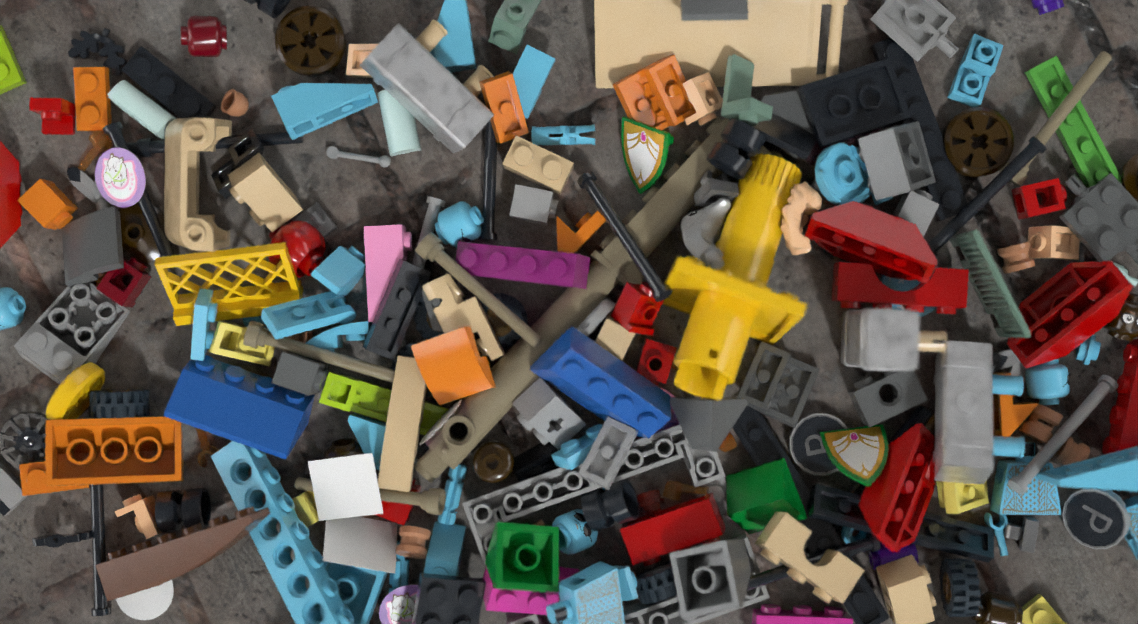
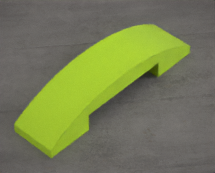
M328 372L318 402L386 422L392 389ZM425 401L420 434L426 435L431 427L449 409Z

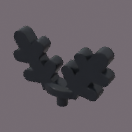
M107 28L103 29L102 35L96 32L91 34L87 31H81L80 36L84 38L83 41L79 39L71 40V44L74 47L68 51V55L72 58L80 56L82 59H88L90 56L89 49L93 53L99 52L100 56H108L103 66L111 68V72L115 76L122 75L121 65L127 64V60L118 55V53L125 52V47L116 45L115 40L108 37L110 30ZM98 42L105 43V47L100 50Z
M92 530L64 535H42L32 538V542L35 547L49 546L56 548L66 543L91 539Z

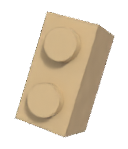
M515 136L502 164L504 169L561 195L574 168L573 162L519 136Z
M260 153L228 175L232 184L229 190L240 204L246 202L251 208L249 213L259 226L265 224L271 232H274L303 210L297 196Z
M909 555L876 567L886 610L893 624H927L935 621L932 607L936 606V601L930 588H927V584L931 583V579L924 565L919 566L913 555Z

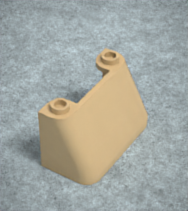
M179 118L171 121L166 127L164 231L168 240L173 244L195 251H216L230 246V231L223 230L217 226L215 214H199L200 151L216 152L218 141L224 137L232 136L231 120Z

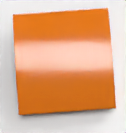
M674 54L660 59L612 84L627 117L654 128L663 130L668 126H676L685 121L686 118L697 113L694 106L688 100L687 92L683 86L686 79Z
M471 326L462 327L411 346L421 375L439 405L496 387L487 356L480 357Z

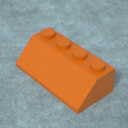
M168 417L46 420L45 486L184 481L182 422Z

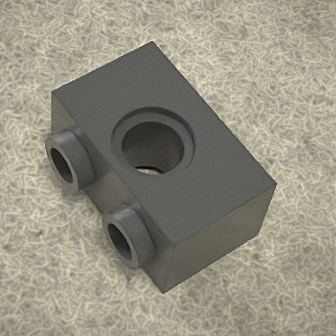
M288 351L282 352L272 383L306 395L320 393L324 387L328 372H332L329 370L331 364Z
M914 370L883 371L884 374L874 379L869 375L853 383L855 388L847 392L863 425L867 427L874 426L928 400ZM888 384L892 388V396L889 400L882 401L879 396V390L883 385Z

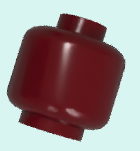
M191 16L188 19L187 26H181V45H187L189 54L194 57H219L222 50H227V25L222 24L221 20L216 16Z

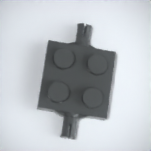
M1112 173L1107 174L1094 186L1088 188L1085 187L1075 174L1070 176L1064 184L1076 195V198L1059 218L1099 262L1109 261L1117 253L1125 250L1138 264V244L1136 243L1138 239V202Z

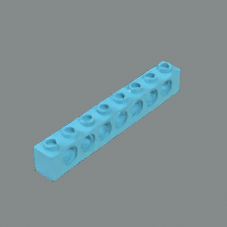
M232 441L213 454L211 458L238 511L250 506H254L255 511L269 508L270 514L250 532V535L295 624H354L351 611L344 606L338 594L339 589L336 582L329 577L324 568L323 557L311 543L309 530L298 518L294 510V501L285 493L280 483V474L271 466L266 452ZM250 466H251L252 473H251V476L249 477L248 471H249V468H250ZM263 494L266 496L265 504L262 501ZM278 521H279V523H280V531H279V533H278L277 528H276V525H277V522H278ZM292 548L295 552L294 561L291 559ZM306 577H308L310 582L309 589L305 586ZM321 605L324 608L325 612L324 618H322L320 615Z

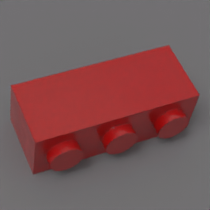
M712 492L626 522L620 528V532L633 565L643 562L644 566L659 562L662 555L690 549V546L701 542L702 545H707L720 541V536L724 534L726 526Z

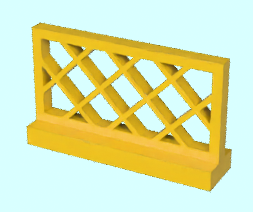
M285 242L158 257L155 259V267L174 308L173 319L176 326L193 324L194 304L200 288L208 289L212 284L224 288L213 290L212 303H218L216 321L261 316L263 308L303 298V286L301 280H297ZM271 255H280L281 261L274 265L264 260V258ZM242 259L250 264L243 269L231 262ZM204 263H210L218 268L211 273L199 266ZM178 267L185 270V273L180 277L169 272L167 268ZM256 267H259L270 273L265 278H262L251 272ZM225 270L238 277L234 282L220 277V275ZM194 274L206 281L200 286L188 279ZM276 276L287 280V282L272 283L271 281ZM244 280L255 284L254 286H240ZM182 287L193 293L178 294L177 291Z

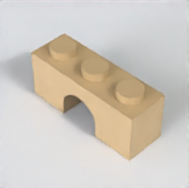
M776 511L755 542L756 545L763 549L760 554L775 565L781 562L788 567L787 574L797 582L804 584L807 581L815 587L813 593L823 601L830 603L831 600L843 603L864 570L839 551L830 549L826 550L818 562L811 564L805 557L804 545L812 531L786 512Z

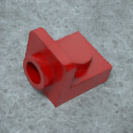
M30 98L29 110L41 115L43 134H75L76 107L74 103L63 98Z

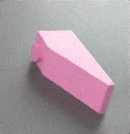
M403 225L364 226L368 322L374 321L399 259L406 261L407 251L412 250L411 232H406V227Z

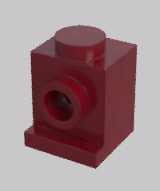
M131 256L129 260L123 258L124 268L108 271L96 289L119 305L133 308L136 304L135 300L152 276L145 272L148 267L147 265ZM132 275L134 278L127 285L126 280L128 276Z

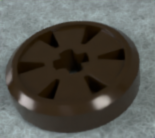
M301 6L290 11L280 21L275 34V46L280 59L289 69L302 76L316 77L332 71L340 63L346 49V36L342 25L332 13L318 6ZM309 34L312 37L318 36L315 39L316 46L312 49L309 45L306 48L303 46L307 42L305 37Z
M973 107L958 113L947 123L942 134L944 151L949 162L953 165L956 172L967 177L980 178L999 171L1009 161L1014 148V135L1008 121L997 111L986 107ZM972 136L974 138L981 136L984 139L981 143L984 146L983 149L981 147L974 149L971 146V143L974 142L971 139Z

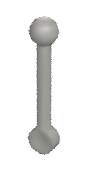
M330 146L326 150V154L330 159L342 157L379 163L381 167H388L391 163V159L387 155L374 157L339 151L334 146Z

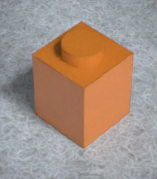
M41 178L17 200L44 228L54 230L57 228L61 229L70 223L73 219L72 214L78 209L52 181Z

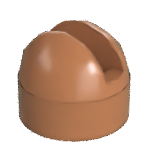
M234 89L227 91L221 102L222 112L234 117L244 115L249 107L248 99Z

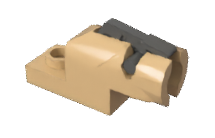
M450 273L422 286V295L434 331H442L445 334L462 327L471 326L473 334L478 332L480 338L476 339V343L483 356L489 355L492 361L505 354L479 299L474 296L464 301L462 297H465V295L455 283Z

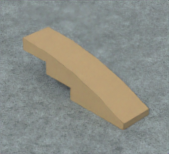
M398 355L378 478V486L382 489L410 492L427 389L415 357Z

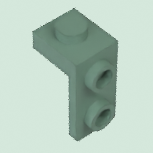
M504 0L494 17L488 42L517 55L522 46L527 25L542 0Z
M735 54L729 55L727 58L721 116L727 119L740 120L750 126H756L758 122L772 119L773 107L751 97L754 63Z

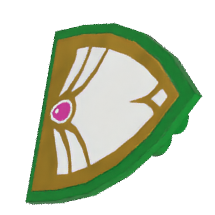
M624 116L622 117L621 128L624 161L638 193L643 194L661 176L666 164L668 148L673 145L674 137L668 132Z
M883 424L820 432L822 444L829 459L845 475L868 487L880 476L886 465L889 450Z

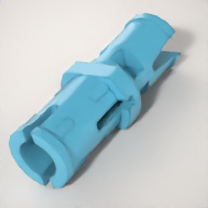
M595 124L581 126H532V143L535 145H595V138L580 136L583 133L596 131ZM563 134V137H550V135Z

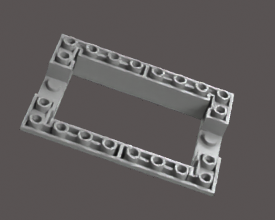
M680 424L656 432L650 438L634 440L613 483L683 458L697 497L713 492L726 526L724 534L720 536V541L745 540L751 575L760 573L749 539L744 530L727 516V483L724 478L726 476L717 451L692 449ZM583 464L573 470L560 467L463 502L462 504L483 563L485 564L496 522L507 523L509 520L601 488L578 475ZM763 585L748 590L743 607L770 598L766 586ZM678 595L650 604L638 602L623 608L625 624H698L740 608L682 619ZM505 612L507 617L506 624H544L541 615Z

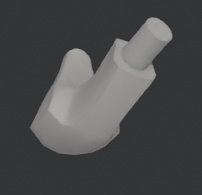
M725 197L719 198L707 207L690 212L682 218L680 225L683 241L687 249L696 259L711 266L713 270L722 269L724 266L722 260L723 253L715 244L719 240L721 227L731 208L730 201Z

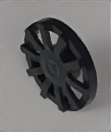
M34 411L22 412L11 417L0 431V453L13 467L19 468L24 454H28L29 462H34V453H37L45 461V453L41 450V447L46 448V442H44L46 433L43 434L40 431L46 420H49L45 414ZM30 417L40 419L36 428L31 427ZM24 418L25 422L24 430H22L15 423L16 421ZM11 426L19 435H7V429ZM5 440L15 441L16 445L6 448ZM19 449L20 453L14 459L9 453Z

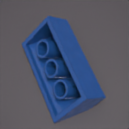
M573 326L530 366V371L602 420L606 421L607 417H610L637 430V438H650L671 419L670 395Z
M205 355L204 361L190 359L183 368L165 409L164 416L286 460L308 425L315 395H306L272 383L273 379L270 377L249 372L239 366H233Z

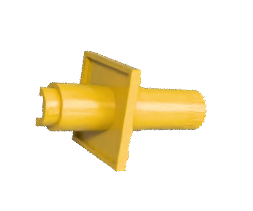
M760 153L757 156H751L752 165L745 177L739 180V195L731 203L721 235L715 244L723 253V268L713 270L711 266H703V262L696 258L684 257L683 259L678 257L664 282V285L668 284L672 293L664 299L662 305L690 315L674 364L679 368L674 384L681 390L701 398L721 400L726 385L733 384L749 337L774 345L803 317L807 304L799 302V298L787 292H780L778 294L772 292L771 288L767 287L775 263L774 258L783 234L781 230L782 220L784 219L782 209L789 204L787 198L792 196L791 189H793L795 184H800L802 172L796 165L770 154Z

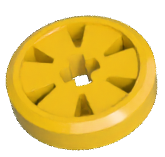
M93 362L77 367L61 382L51 396L46 407V418L49 420L77 419L90 406V391L102 389L105 382V371Z

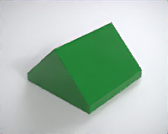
M785 458L726 476L727 516L749 535L763 531L776 511L786 512L797 521L807 518Z
M496 522L485 560L493 588L558 593L559 527Z

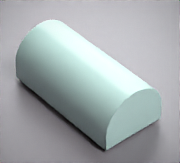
M126 80L117 83L107 94L108 98L117 107L161 140H165V131L168 124L177 119Z
M386 90L378 92L377 95L390 156L420 151L421 145L415 117Z

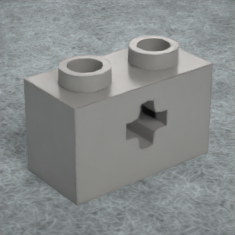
M541 377L512 403L520 413L516 417L528 431L534 428L533 434L544 445L550 442L558 450L563 443L569 441L586 425L574 409Z

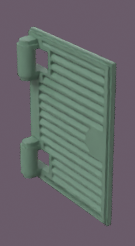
M976 229L954 235L949 241L953 247H960L965 257L960 262L964 269H969L968 278L986 313L994 314L999 323V326L994 328L999 337L1012 338L1031 337V332L979 231Z

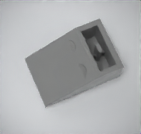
M91 282L67 286L14 345L22 358L59 385L77 367L89 362L96 364L130 313L127 308L119 305L97 290V287Z

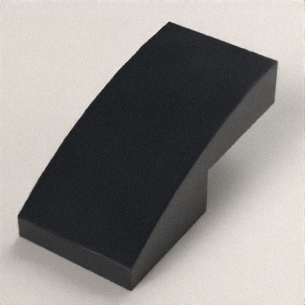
M253 129L228 147L232 159L211 174L218 192L225 199L232 195L229 190L232 184L228 175L256 154H263L264 147Z

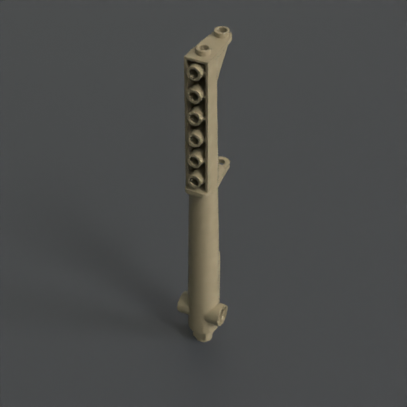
M718 116L705 130L710 135L702 143L696 140L684 153L688 159L681 166L675 163L664 174L663 177L667 180L660 189L653 186L641 199L646 203L638 213L632 209L622 220L646 258L695 205L694 193L702 186L700 182L701 177L708 170L712 172L713 179H717L723 173L710 164L707 157L715 143L723 141L721 133L729 119L725 118L722 120ZM762 146L758 153L770 154L785 160L777 151L772 150L769 152L764 146ZM612 232L599 245L603 251L599 253L594 250L590 255L594 261L589 265L587 288L568 287L530 327L542 337V342L533 348L521 337L490 369L496 387L462 398L460 405L454 413L425 442L429 449L414 464V468L430 483H433L448 466L454 470L513 406L512 403L539 378L538 375L530 371V366L571 326L577 329L618 283L623 288L627 282L641 284V272L617 236ZM455 422L464 423L468 428V434L464 437L455 436L451 431V425Z

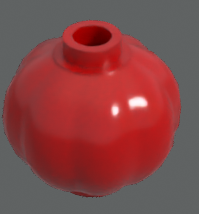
M292 221L269 233L270 244L286 243L297 278H301L305 274L311 276L314 269L325 260L323 256L326 249L325 239L308 222ZM280 255L268 256L269 262L274 265L281 261Z

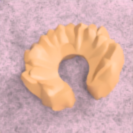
M806 181L801 184H795L793 189H791L792 196L787 198L789 204L782 209L784 219L782 220L781 230L784 234L785 246L792 255H801L811 250L810 239L802 235L803 227L809 221V215L819 212L822 207V197Z

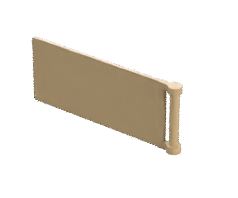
M594 0L596 88H614L612 84L672 54L675 55L686 81L709 72L716 87H724L727 58L733 54L754 63L752 86H802L839 74L844 5L848 4V0H747L748 20L682 21L680 11L681 0ZM822 4H830L831 13L826 73L817 74Z

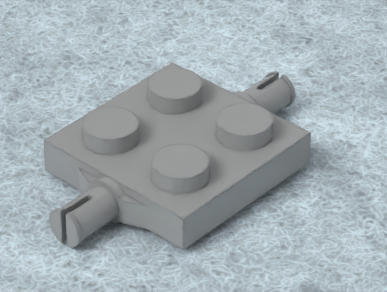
M883 0L880 9L870 19L917 62L928 50L935 46L947 55L949 59L959 50L958 47L945 37L948 27L956 17L937 0Z

